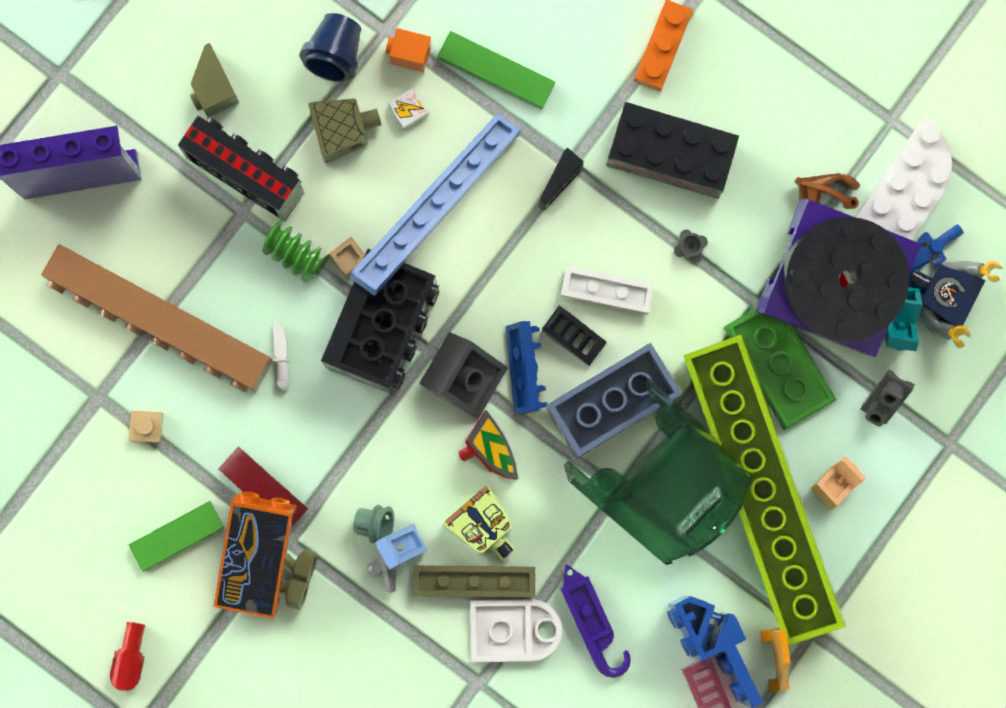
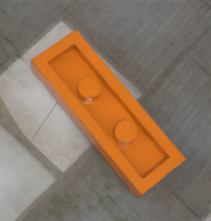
M670 0L665 1L634 82L661 92L693 9Z

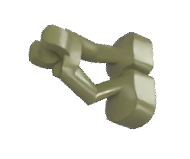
M304 549L296 560L289 553L286 554L285 565L292 571L293 578L290 581L281 583L280 593L285 592L287 607L299 611L302 609L307 597L309 583L317 564L318 553Z

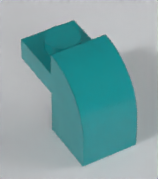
M908 288L905 303L896 318L889 324L883 340L886 342V347L898 351L909 350L916 352L919 344L917 321L923 306L919 288Z

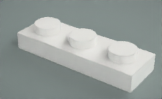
M567 266L560 297L648 315L655 284Z

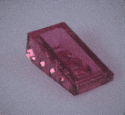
M711 657L681 668L697 708H710L719 703H722L724 708H731ZM707 669L709 675L694 681L692 675ZM712 680L714 686L700 692L698 691V686ZM717 691L719 697L703 703L701 698Z

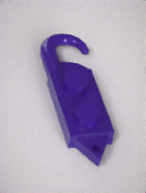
M566 564L563 587L560 590L593 663L602 675L610 678L620 677L630 667L631 657L629 651L625 650L623 652L624 661L618 668H612L607 664L602 651L614 639L612 627L589 576L584 577ZM572 570V575L569 576L567 571Z

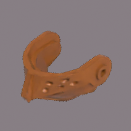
M835 173L805 178L797 177L794 181L799 187V200L809 198L819 203L823 193L842 202L845 209H855L859 205L856 197H846L842 193L827 187L830 183L836 182L850 190H858L860 183L849 175Z

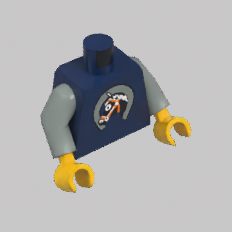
M972 261L945 262L935 267L929 276L914 269L909 277V286L920 289L923 304L920 317L927 329L947 340L953 339L956 347L963 348L965 345L958 337L966 335L971 338L968 328L963 325L986 281L982 277L986 275L991 282H998L1000 280L999 276L990 275V273L995 268L1003 269L999 262L989 261L986 264Z

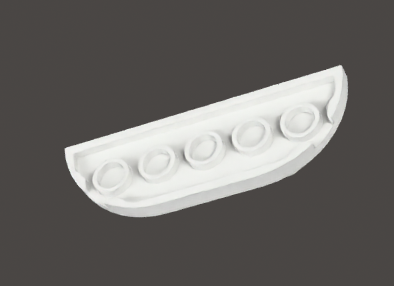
M927 116L921 120L855 216L856 218L872 221L884 229L910 240L914 238L944 194L949 184L952 170L951 152L947 140L938 126Z

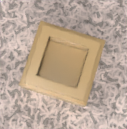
M352 237L328 253L330 254V259L345 279L350 277L351 272L365 256Z

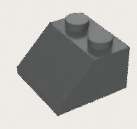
M449 332L419 384L443 400L479 419L508 367L472 341Z

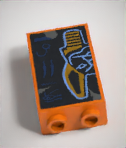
M242 492L235 495L230 505L213 607L272 619L275 618L281 600L279 594L296 505L290 504V501L283 498L262 499L253 492Z

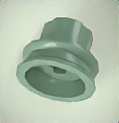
M378 504L373 510L359 508L353 522L354 533L368 536L370 543L375 544L376 541L392 534L394 511L390 506L383 508L382 505Z

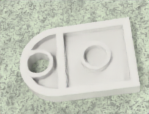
M535 599L470 600L471 662L537 661L548 657L555 651L562 636V624L558 614L547 603ZM543 621H551L555 626V634L549 639H544L538 634V626Z

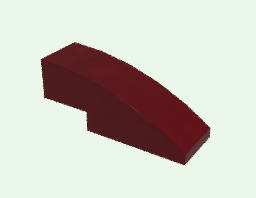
M239 446L218 468L242 492H253L258 494L259 498L267 500L283 498L290 501V504L296 505L291 528L308 510L306 505Z

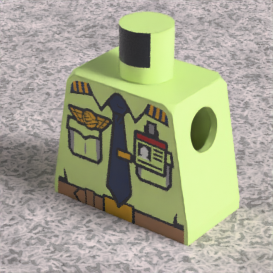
M488 485L484 486L443 522L448 529L480 555L490 547L503 560L516 549L504 536L513 525Z

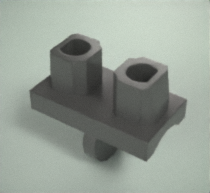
M888 369L861 405L860 409L866 412V420L878 427H881L883 423L887 424L912 392L915 384L900 379L893 371Z

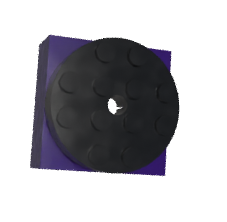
M799 200L786 233L792 236L775 280L771 278L767 280L756 312L876 358L889 324L896 318L905 303L909 288V274L921 243L890 232L872 221L850 216L813 200ZM846 270L850 273L851 281L854 283H849L848 286L842 287L839 283V276Z

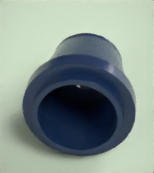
M338 13L325 14L310 40L305 42L300 50L299 57L305 68L314 75L333 82H344L354 78L358 69L356 60L362 31L361 26L345 15Z

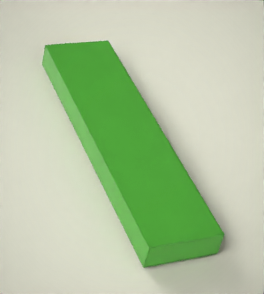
M452 31L449 32L437 55V59L543 110L556 83Z

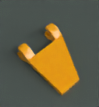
M780 628L760 630L762 643L771 642L777 675L776 679H768L770 692L790 689L788 674L791 661L786 631L780 630Z

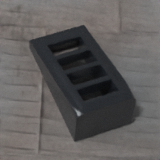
M568 147L561 155L540 197L539 208L542 211L546 210L583 170L584 161Z
M560 305L541 330L542 333L588 366L591 365L607 343V341ZM563 318L566 322L557 333L553 329L560 319ZM572 325L576 329L569 339L566 340L563 336ZM582 332L586 336L576 348L572 344ZM592 339L596 343L588 354L585 355L582 351Z

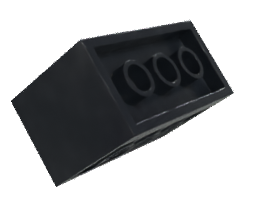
M367 249L364 258L371 251V249ZM404 263L375 296L354 281L321 359L325 368L391 395L395 388L400 390L406 376L403 369L406 361H412L417 349L416 341H414L417 333L423 334L429 319L427 317L428 313H426L428 306L434 307L440 293L436 275ZM396 293H402L403 298L393 301L391 296ZM390 320L392 326L381 329L380 323ZM378 347L380 355L370 358L368 351Z

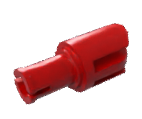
M127 622L122 648L114 651L110 669V681L117 690L130 691L140 681L145 656H142L143 653L140 652L144 628L146 627L144 624Z

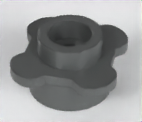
M688 229L681 231L679 235L680 242L675 246L674 254L677 257H686L692 263L700 262L702 259L701 252L708 244L707 238L703 235L699 236L696 233H691ZM692 244L693 249H689L688 245Z

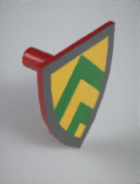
M486 410L465 440L467 447L459 451V457L462 461H467L476 456L489 472H494L506 479L518 480L516 463L506 437Z

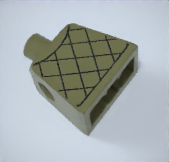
M354 98L308 103L324 163H329L366 146L368 140L365 130L382 126L378 109L360 113L357 100Z

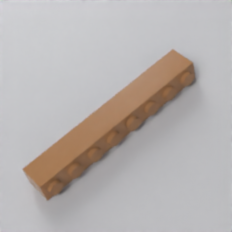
M58 244L41 273V276L49 280L46 286L61 294H63L64 290L75 294L72 300L87 308H89L90 304L101 308L98 314L113 322L117 318L127 322L125 328L139 336L143 332L153 336L151 342L165 350H168L169 346L179 350L178 357L193 365L196 360L205 364L204 371L219 379L222 374L233 379L230 385L245 393L248 389L255 392L258 390L273 363L272 358L61 244Z

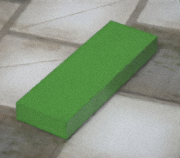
M208 501L128 545L140 569L144 572L225 527L212 502Z

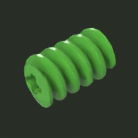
M279 220L268 233L262 251L265 255L273 253L272 259L275 262L283 259V268L288 269L293 266L292 274L297 276L302 273V281L308 282L321 272L328 262L330 254L320 258L321 247L310 251L312 241L308 240L301 244L302 234L298 233L292 238L290 235L293 227L289 226L282 231L283 220Z

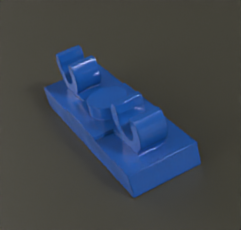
M520 321L505 326L514 415L540 411L539 409L545 408L548 404L547 402L538 401V392L546 391V387L543 385L537 386L538 365L535 360V351L533 350L540 348L541 343H534L531 333L539 332L540 328L531 326L530 321Z

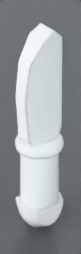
M274 322L272 329L274 355L276 357L274 359L277 371L276 384L279 389L287 390L291 382L288 370L289 358H287L288 339L284 327L280 323Z

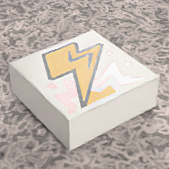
M414 88L388 102L390 109L403 129L429 115Z

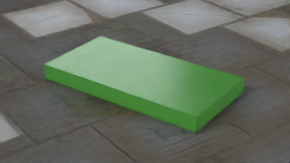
M756 309L724 326L729 338L738 335L744 337L766 401L783 430L836 401L834 394L793 326L758 313Z

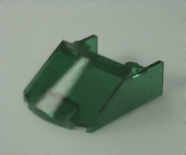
M648 378L644 382L650 397L660 405L655 415L656 425L666 437L626 477L613 468H602L589 479L570 461L564 464V468L570 484L661 562L669 565L673 564V560L686 555L690 557L703 550L730 526L744 504L743 499L748 486H751L752 478L690 412L687 413Z

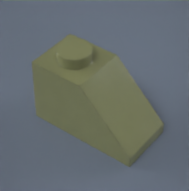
M211 44L204 45L191 81V86L195 93L191 94L190 97L197 111L203 109L206 116L210 117L239 103V100Z

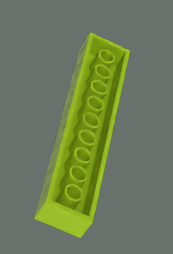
M738 335L683 355L780 630L786 631L788 646L845 628L846 623L744 337Z

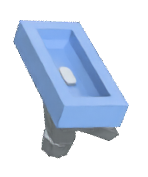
M415 524L409 525L375 542L378 548V557L367 566V573L370 577H376L383 571L386 592L393 593L396 591L397 566L428 551Z

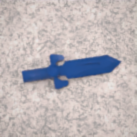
M956 224L934 240L928 232H924L917 242L921 244L928 242V246L920 247L909 276L914 269L919 270L929 263L934 253L937 254V257L932 261L933 265L945 262L946 257L941 250L964 234L962 228Z

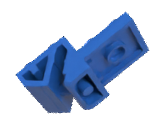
M682 596L668 603L671 610L667 611V615L673 627L680 629L684 636L683 639H680V642L687 656L704 661L719 653V656H716L715 659L722 673L729 675L733 682L729 685V688L736 702L739 701L741 704L751 708L762 704L763 701L736 647L737 644L747 639L735 615L714 612L715 605L692 596ZM711 619L715 620L714 625L709 624Z

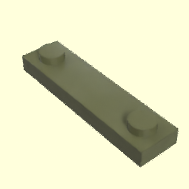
M413 565V596L535 597L536 567Z

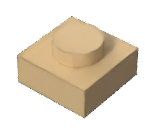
M131 410L129 441L161 443L163 413Z

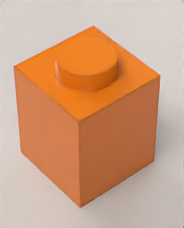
M397 28L395 36H389L386 46V53L389 54L390 64L425 72L432 46L431 36Z

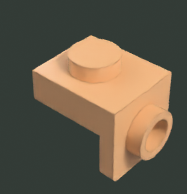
M843 457L832 465L811 489L833 510L866 478L855 464L847 457Z

